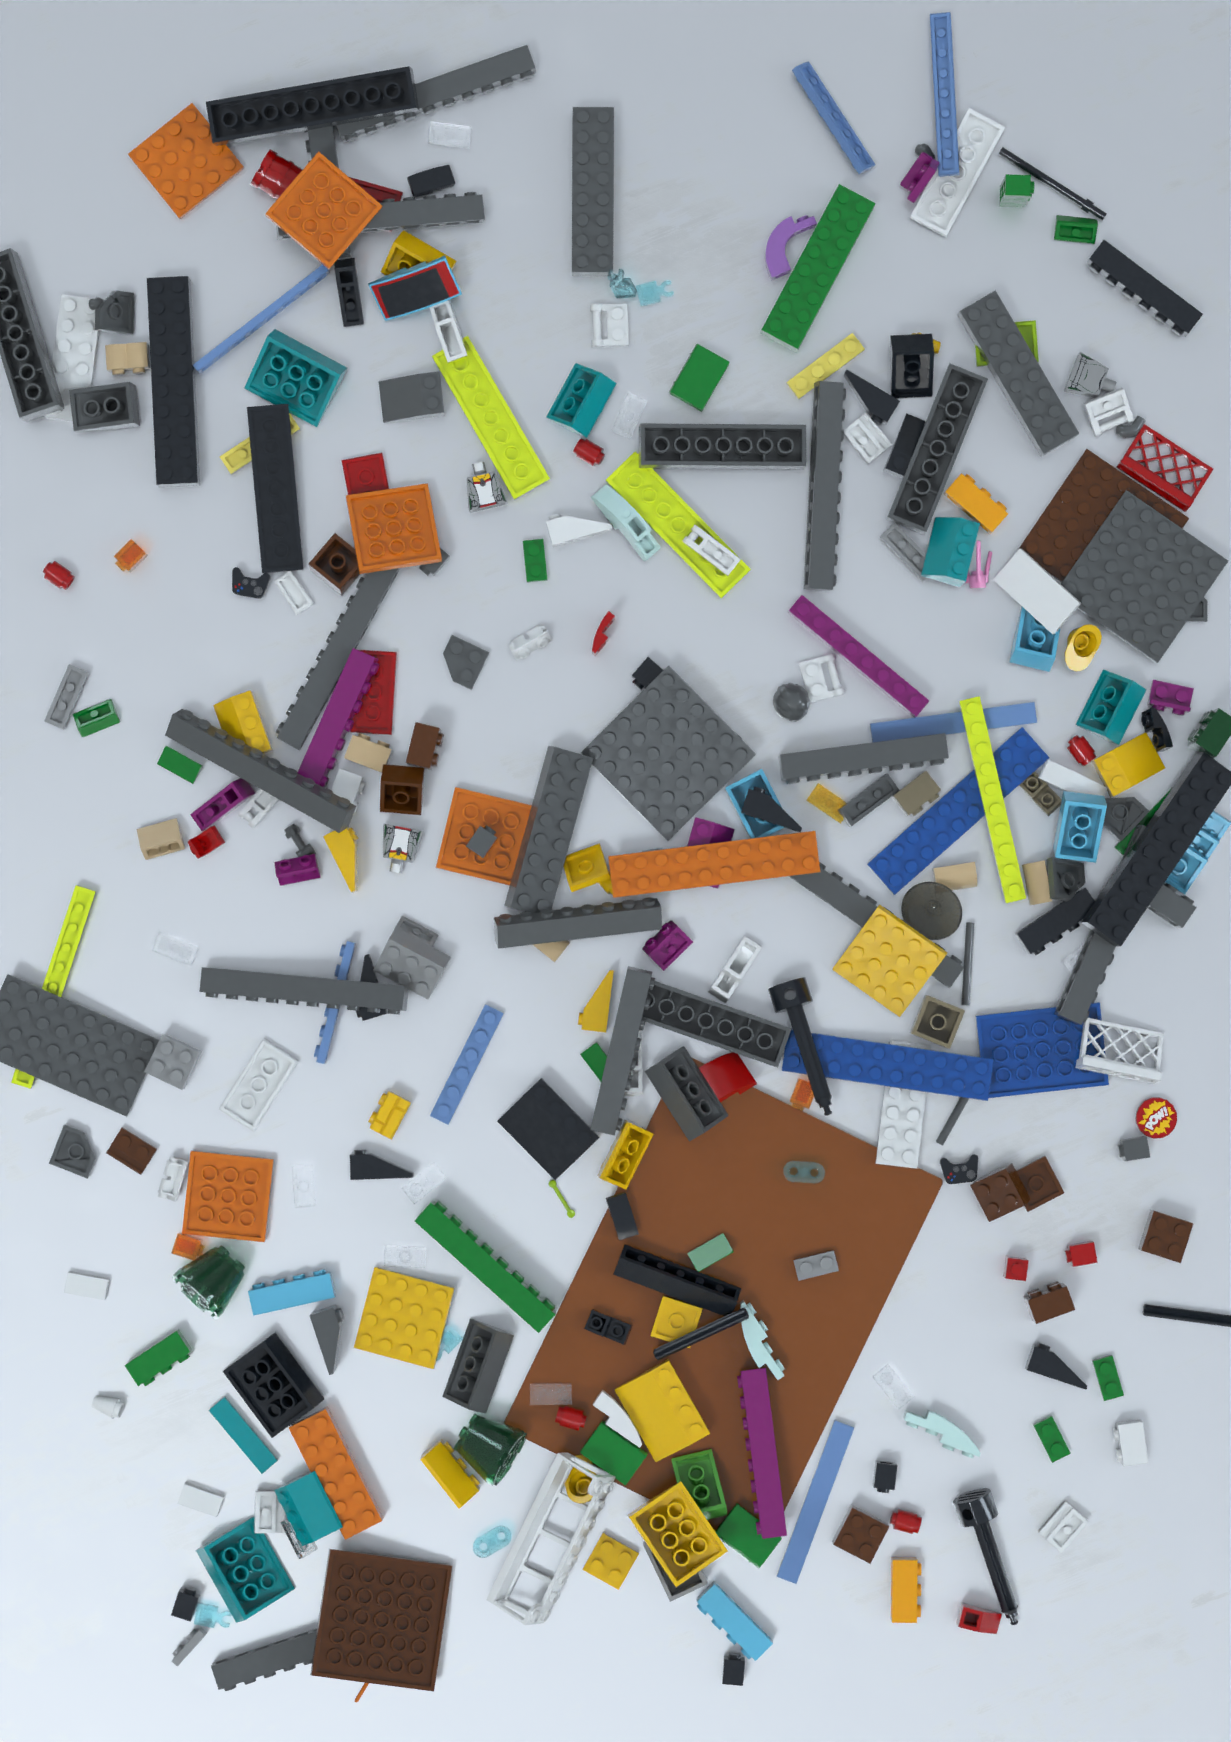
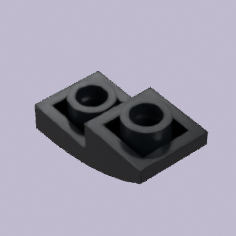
M450 165L432 168L407 177L413 197L432 194L434 190L453 187L456 184Z
M1155 708L1142 712V725L1144 726L1145 733L1153 732L1152 740L1156 752H1163L1172 748L1173 744L1168 728L1159 712Z
M626 1192L607 1197L606 1202L619 1241L638 1235V1229Z
M592 1309L584 1329L625 1345L633 1325Z

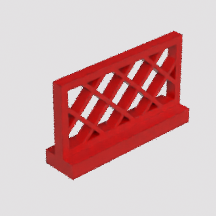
M1145 424L1116 467L1184 512L1190 508L1213 471L1212 467ZM1144 431L1152 436L1153 443L1143 445L1141 436ZM1165 444L1169 447L1171 454L1160 456L1158 446ZM1155 447L1157 457L1147 459L1144 448ZM1140 449L1143 460L1136 461L1129 457L1133 450ZM1176 457H1185L1188 466L1178 467ZM1172 458L1174 468L1164 470L1162 459ZM1158 460L1160 471L1153 472L1149 470L1148 462ZM1200 467L1207 472L1204 477L1195 479L1193 468ZM1189 469L1191 480L1181 481L1179 471ZM1175 472L1177 482H1168L1165 473ZM1193 483L1194 493L1192 496L1184 492L1183 484Z

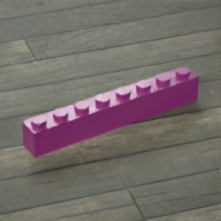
M803 595L789 609L788 613L911 716L916 718L928 704L929 700Z
M355 648L352 649L300 765L298 774L314 780L321 787H326L329 781L327 775L330 770L334 769L337 763L335 757L338 751H341L345 745L346 740L344 737L347 732L351 731L354 725L352 719L355 713H358L362 707L363 702H361L363 695L367 694L370 689L371 683L369 681L372 675H375L379 669V659Z
M766 1368L740 1371L741 1375L737 1376L738 1388H743L744 1395L740 1397L741 1409L746 1411V1417H742L744 1430H748L749 1438H745L746 1451L751 1450L752 1458L748 1459L749 1472L753 1471L754 1480H750L752 1493L756 1492L757 1501H753L754 1513H759L760 1521L756 1522L757 1535L761 1534L762 1539L787 1536Z

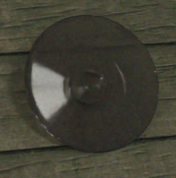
M936 882L919 883L910 888L903 898L901 910L904 921L910 924L916 931L923 933L930 940H939L952 935L961 923V903L956 894L943 884Z

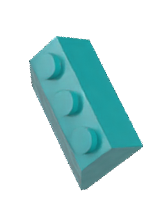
M575 363L546 417L566 429L587 438L617 383L601 372Z
M935 517L921 576L961 587L967 579L980 523L959 517Z
M1103 669L1076 725L1104 740L1119 745L1146 689L1133 680Z
M315 1471L295 1478L274 1490L302 1546L315 1542L343 1527Z

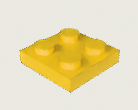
M600 843L566 856L563 867L571 892L611 878Z
M663 1296L650 1336L671 1342L696 1330L703 1308Z
M602 1533L582 1570L619 1590L639 1552Z

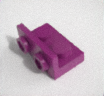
M921 152L900 183L902 187L909 191L907 199L913 203L935 174L940 163L925 152Z
M1152 680L1147 705H1152V708H1155L1157 711H1164V708L1171 709L1172 714L1184 716L1185 713H1189L1191 710L1190 704L1194 688Z
M315 854L274 862L276 877L279 880L280 886L321 878Z
M670 920L662 926V929L654 937L646 941L642 950L664 971L693 941Z

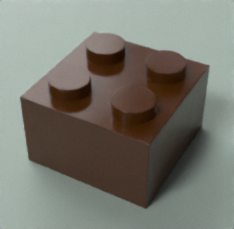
M336 533L333 534L308 564L310 570L340 595H343L360 575L355 548Z
M415 722L406 763L432 770L433 766L437 767L439 755L436 751L438 746H442L444 734L441 733L442 730L438 727Z
M383 764L380 785V812L421 815L425 768Z
M1012 1163L977 1179L970 1185L989 1222L1025 1206L1031 1200Z
M1150 1210L1138 1249L1181 1263L1193 1223Z
M1056 1281L1046 1285L1047 1289L1042 1291L1037 1288L1027 1292L1028 1296H1025L1024 1300L1031 1319L1035 1324L1075 1310L1065 1284Z
M850 1505L832 1543L871 1564L889 1529V1525L873 1515Z

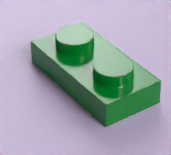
M543 539L523 541L527 583L547 581Z
M1109 1355L1092 1360L1103 1401L1124 1396L1113 1356Z
M1052 1416L1033 1424L1052 1463L1071 1454Z

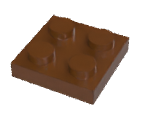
M1046 1156L1016 1170L1031 1198L1024 1206L1027 1212L1064 1194Z

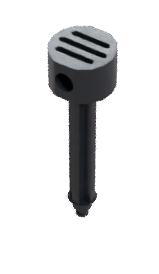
M806 977L773 986L768 991L775 1013L785 1011L788 1013L815 1102L819 1104L820 1108L824 1109V1115L828 1116L832 1114L829 1105H832V1096L803 1009L804 1005L813 1002ZM788 991L796 993V997L793 1000L785 998V994Z
M983 1488L964 1493L953 1501L962 1527L974 1526L1001 1612L1005 1614L1007 1619L1010 1618L1011 1625L1018 1624V1620H1016L1018 1605L1016 1604L989 1523L990 1520L998 1515L991 1490Z

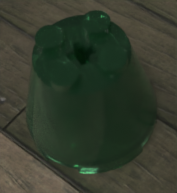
M222 1245L219 1248L213 1247L177 1270L172 1276L176 1284L178 1282L181 1284V1292L201 1311L213 1313L211 1315L213 1319H218L224 1313L244 1277L243 1270L245 1269V1266L236 1259L234 1261L228 1256L230 1254L229 1251Z
M474 1414L469 1421L470 1425L468 1428L464 1426L460 1431L458 1437L461 1439L456 1443L454 1450L466 1460L485 1482L492 1486H497L512 1467L511 1464L515 1460L517 1453L521 1452L527 1438V1433L519 1428Z

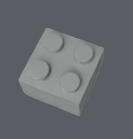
M162 1034L144 1072L183 1090L202 1051L166 1034Z

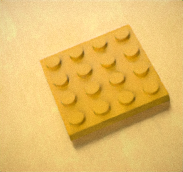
M879 904L832 970L900 1017L948 952Z
M374 1267L354 1348L434 1369L455 1288Z

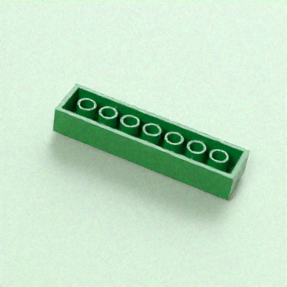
M840 184L838 185L760 334L796 353L798 352L876 203Z
M432 1200L415 1219V1222L539 1333L555 1316V1305L548 1298L543 1300L539 1296L540 1291L532 1284L528 1286L524 1283V1277L517 1270L512 1272L508 1268L509 1263L504 1258L494 1256L492 1254L494 1250L485 1242L481 1244L477 1240L478 1235L470 1228L468 1230L464 1229L461 1226L463 1222L454 1214L451 1217L446 1212L448 1208L439 1200L437 1202Z

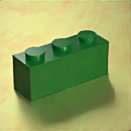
M1006 174L1000 185L999 207H1025L1027 201H1030L1032 194H1034V181H1031V175Z
M178 1329L124 1366L137 1386L141 1384L147 1386L155 1380L153 1376L159 1372L164 1375L172 1369L171 1364L177 1360L179 1363H182L190 1357L188 1353L192 1349Z

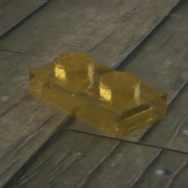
M818 783L806 801L841 824L843 817L838 809L845 805L846 802Z

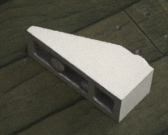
M561 514L552 515L546 521L553 547L612 530V525L609 523L571 516L561 517Z

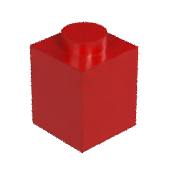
M1093 1241L1067 1245L1068 1250H1065V1257L1067 1263L1070 1262L1072 1267L1098 1263Z
M1006 1256L1003 1277L1005 1279L1026 1281L1029 1260Z

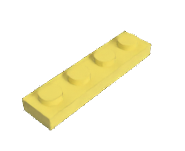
M851 333L786 384L799 400L814 389V383L826 380L862 353L865 348L856 336Z
M289 413L291 435H293L300 428ZM250 437L220 456L231 475L252 462Z

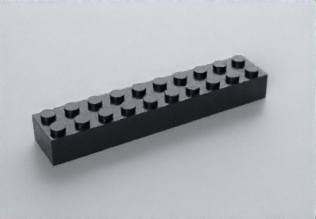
M410 66L206 102L212 143L216 146L419 111L413 69Z
M188 276L147 278L156 485L158 487L200 486L195 367L193 366L195 363L191 280Z
M1205 752L1195 754L1081 923L1111 945L1122 946L1231 786L1230 770Z

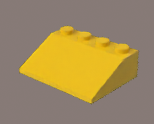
M669 1359L614 1389L655 1462L710 1434L707 1425Z
M681 1481L627 1515L675 1587L728 1552Z

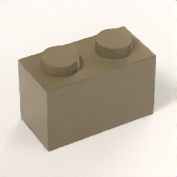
M924 771L892 797L907 816L910 814L915 816L923 810L921 805L927 801L931 804L940 797L938 792L941 789L929 773Z

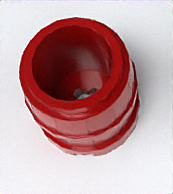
M270 149L250 185L256 189L260 188L273 199H278L303 169L295 165L291 160L288 161L278 156L277 152Z

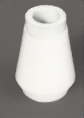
M95 1396L92 1407L112 1419H119L124 1409V1403L116 1398Z

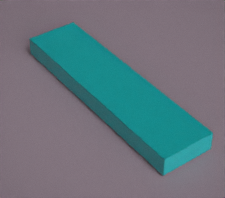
M226 1397L222 1398L208 1410L261 1474L278 1461L276 1456Z

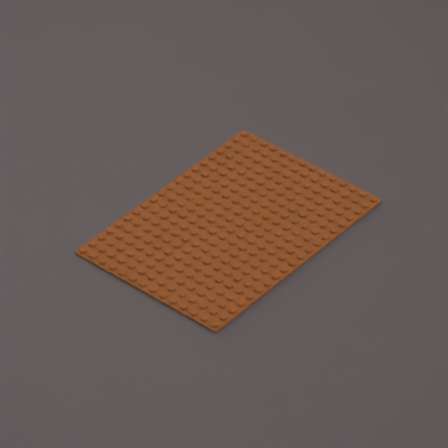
M692 1058L698 1069L704 1065V1063ZM754 1087L740 1095L737 1092L722 1101L721 1105L729 1116L690 1142L661 1098L646 1130L654 1135L627 1189L618 1187L614 1194L626 1192L639 1234L619 1241L609 1209H607L511 1406L503 1427L555 1454L569 1453L573 1456L582 1455L580 1450L602 1420L606 1422L609 1417L593 1406V1402L602 1389L612 1396L625 1410L614 1389L669 1359L707 1425L710 1434L655 1462L641 1438L642 1445L640 1448L648 1453L647 1457L626 1486L617 1479L614 1482L651 1500L677 1484L671 1461L672 1458L712 1449L727 1507V1515L735 1504L738 1503L759 1519V1513H754L753 1501H757L756 1492L752 1493L750 1480H754L753 1471L749 1472L748 1459H752L751 1450L746 1451L745 1438H749L748 1430H744L742 1417H746V1411L741 1409L740 1397L744 1396L743 1388H738L737 1376L741 1375L740 1371L766 1368L785 1511L938 1195L943 1180L918 1167L914 1169L875 1164L877 1147ZM724 1233L734 1252L701 1270L700 1273L741 1288L733 1312L740 1309V1302L743 1300L746 1304L751 1303L757 1312L754 1314L757 1321L762 1319L768 1328V1331H766L768 1337L762 1340V1343L767 1341L773 1350L771 1353L773 1359H779L785 1370L782 1371L784 1377L777 1380L767 1364L760 1368L757 1366L748 1349L741 1322L691 1345L690 1348L682 1349L668 1357L657 1360L653 1350L669 1343L668 1341L650 1336L662 1297L666 1296L679 1301L682 1300L613 1275L624 1244L697 1271L687 1253ZM834 1250L839 1271L798 1281L793 1260ZM592 1309L633 1325L625 1345L584 1329ZM702 1309L696 1329L724 1316ZM559 1406H569L583 1410V1415L587 1416L584 1428L579 1427V1431L559 1426L560 1423L555 1422ZM727 1515L708 1520L714 1531H716Z

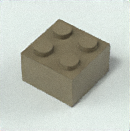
M924 995L910 1034L950 1049L965 1010Z

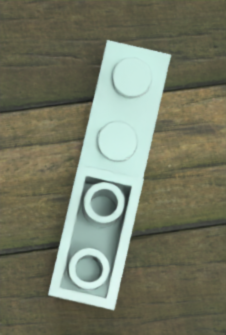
M604 485L591 496L614 529H619L643 561L648 560L661 548L650 534L652 529L646 521L610 486Z
M743 1300L740 1302V1309L745 1308L749 1314V1318L741 1322L748 1349L757 1366L760 1368L767 1364L776 1379L779 1380L784 1377L782 1371L785 1368L779 1359H773L771 1356L773 1350L767 1341L762 1343V1340L768 1337L766 1334L768 1328L762 1319L757 1321L754 1316L757 1312L751 1303L746 1304Z
M905 1410L903 1419L907 1421L906 1425L918 1429V1426L926 1428L925 1432L935 1436L940 1433L939 1441L943 1443V1448L954 1451L955 1448L962 1450V1455L973 1458L974 1455L980 1457L981 1453L973 1441L950 1420L930 1410H927L925 1417Z

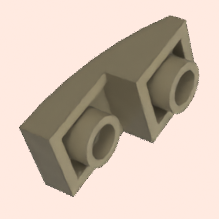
M1034 771L1019 786L1047 816H1050L1061 805L1062 799L1045 781L1039 779V775Z

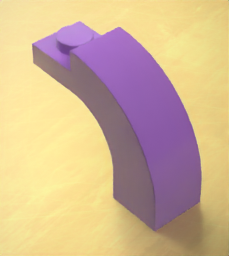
M808 215L797 219V223H794L792 216L778 224L771 233L765 251V264L771 281L791 272L785 255V246L795 235L816 227L817 222L814 216L810 218Z

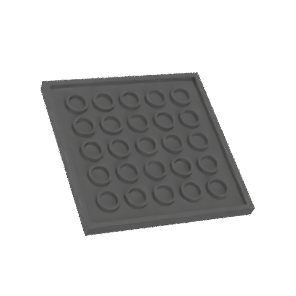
M1126 490L1061 585L1081 602L1077 609L1155 663H1158L1226 566L1228 560Z
M667 666L581 752L583 755L593 758L592 765L667 841L756 755L670 666Z

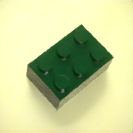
M1219 708L1207 713L1205 712L1199 720L1201 726L1199 729L1193 730L1187 739L1190 741L1187 745L1189 748L1197 753L1205 752L1212 758L1217 757L1231 736V716Z

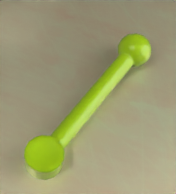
M550 1180L548 1185L554 1189L567 1210V1216L573 1218L575 1211L568 1206L556 1186V1181Z

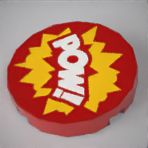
M1160 1097L1149 1098L1139 1105L1135 1117L1136 1124L1145 1136L1153 1139L1163 1138L1175 1129L1177 1112L1168 1100Z

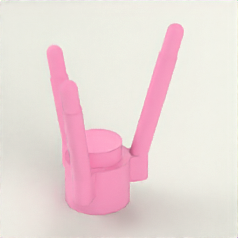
M979 540L976 542V571H971V576L968 571L966 583H969L970 588H986V583H989L988 575L992 551L988 552L985 571H981V542Z

